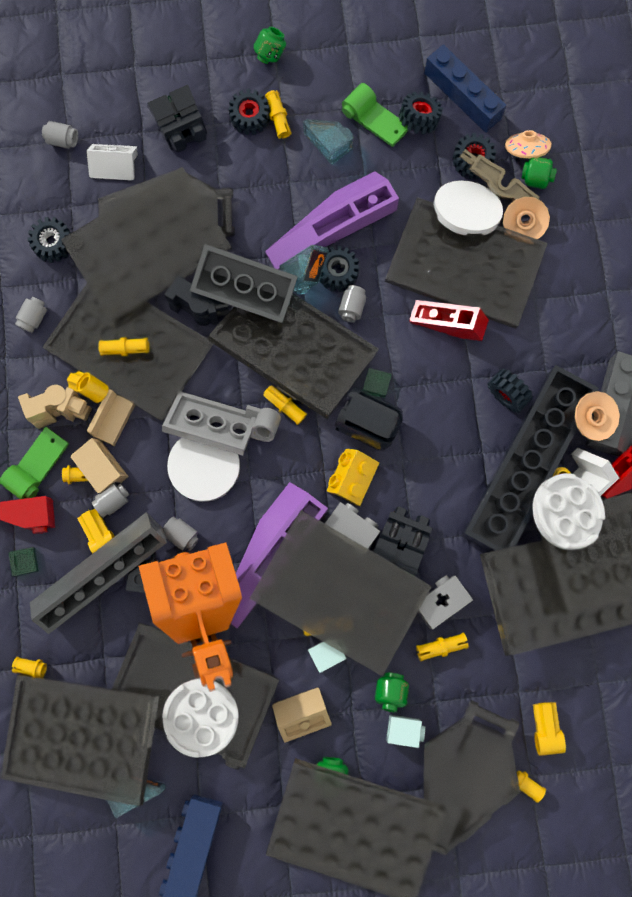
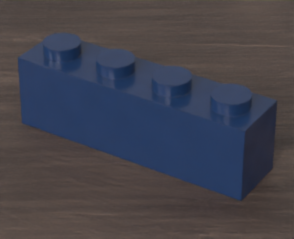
M444 44L427 58L424 74L485 133L502 119L506 104Z
M196 794L192 796L190 801H185L181 816L185 817L183 827L178 826L174 842L178 843L175 853L171 852L166 869H169L170 873L168 880L163 879L159 896L197 897L223 802Z

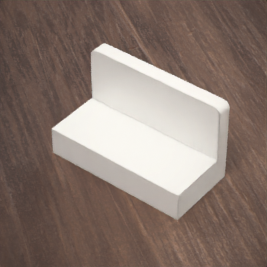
M92 144L87 150L89 177L134 180V160L137 157V146Z
M580 448L571 453L579 466L573 474L589 485L592 484L600 496L619 479L608 460Z

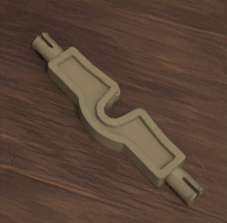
M466 149L460 155V158L471 165L469 169L485 180L490 190L498 197L513 201L522 197H535L539 199V196L528 189L519 179L514 178L506 187H503L501 180L505 174L504 168L492 163L484 156L478 155L476 157Z

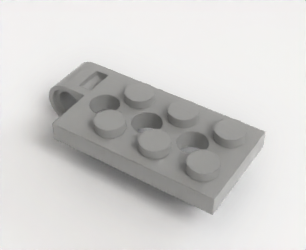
M179 391L162 425V432L244 455L250 438L264 442L274 439L281 422V416L271 408L260 409L247 405L245 411ZM195 415L198 416L199 419L190 420L187 417ZM214 422H219L222 424V426L213 427L211 424ZM242 429L245 433L237 434L233 430Z

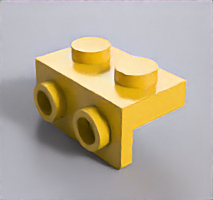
M346 449L339 457V464L335 473L329 479L327 492L338 495L352 504L360 506L379 462L359 450Z

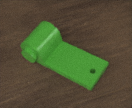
M364 83L359 84L342 102V112L347 118H353L391 147L409 131L407 130L408 126L403 127L402 121L400 122L397 116L377 103L375 93Z
M45 427L20 463L10 466L2 474L0 484L19 499L34 498L39 491L38 486L70 443L50 428Z

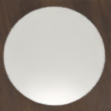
M453 181L443 185L437 191L433 203L438 215L437 219L451 231L466 236L467 233H482V235L491 233L497 228L503 215V207L499 198L490 189L471 181Z
M181 438L176 442L168 458V474L173 486L185 497L199 502L214 501L226 495L235 484L240 472L238 454L185 438Z
M559 474L547 479L539 486L533 500V516L537 528L544 538L554 546L565 550H577L591 545L599 537L602 522L605 520V509L602 499L592 484L589 485L584 480L576 477L575 474Z
M200 679L188 681L177 687L165 703L162 718L167 739L176 750L187 756L199 758L216 754L230 743L236 733L239 722L237 703L230 691L214 681L215 691L209 692L207 685L206 687L202 686Z

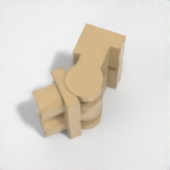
M51 385L45 390V393L35 397H31L28 393L18 396L25 418L38 429L57 422L56 417L60 415L70 421H74L75 417L86 421L92 410L90 406L86 405L87 402L81 399L73 389L67 387L64 390L59 385Z

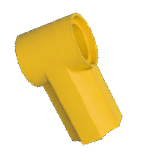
M78 371L77 373H71L67 378L68 388L73 389L76 393L89 398L95 403L101 402L109 390L107 384L89 372L83 373Z
M96 509L89 510L77 518L89 540L88 546L92 554L115 537L112 531L108 530L102 516Z
M544 702L533 704L537 731L534 734L538 755L565 753V738L559 727L556 703Z

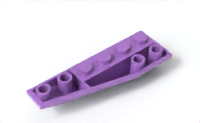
M374 171L335 191L265 251L273 267L281 270L311 255L313 250L319 251L397 211L399 197L388 179Z
M291 482L288 483L260 519L236 572L242 599L231 624L237 629L328 512L326 506Z

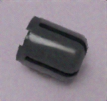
M354 386L348 395L352 397L351 400L346 402L338 415L335 430L376 450L384 451L392 445L398 434L399 427L403 422V411L398 406Z

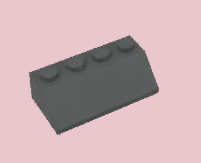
M205 244L190 291L282 323L298 276Z
M618 351L609 360L601 392L608 394L616 402L620 414L619 425L608 439L596 441L587 438L585 447L620 457L632 445V355Z

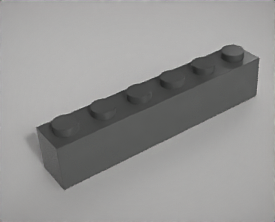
M147 512L32 600L30 602L31 620L50 634L165 545L167 541L162 527Z

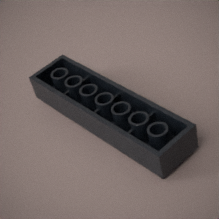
M557 365L549 371L464 528L461 537L503 560L510 557L533 514V500L537 489L544 481L553 476L578 429L575 421L577 404L586 394L598 391L599 388Z

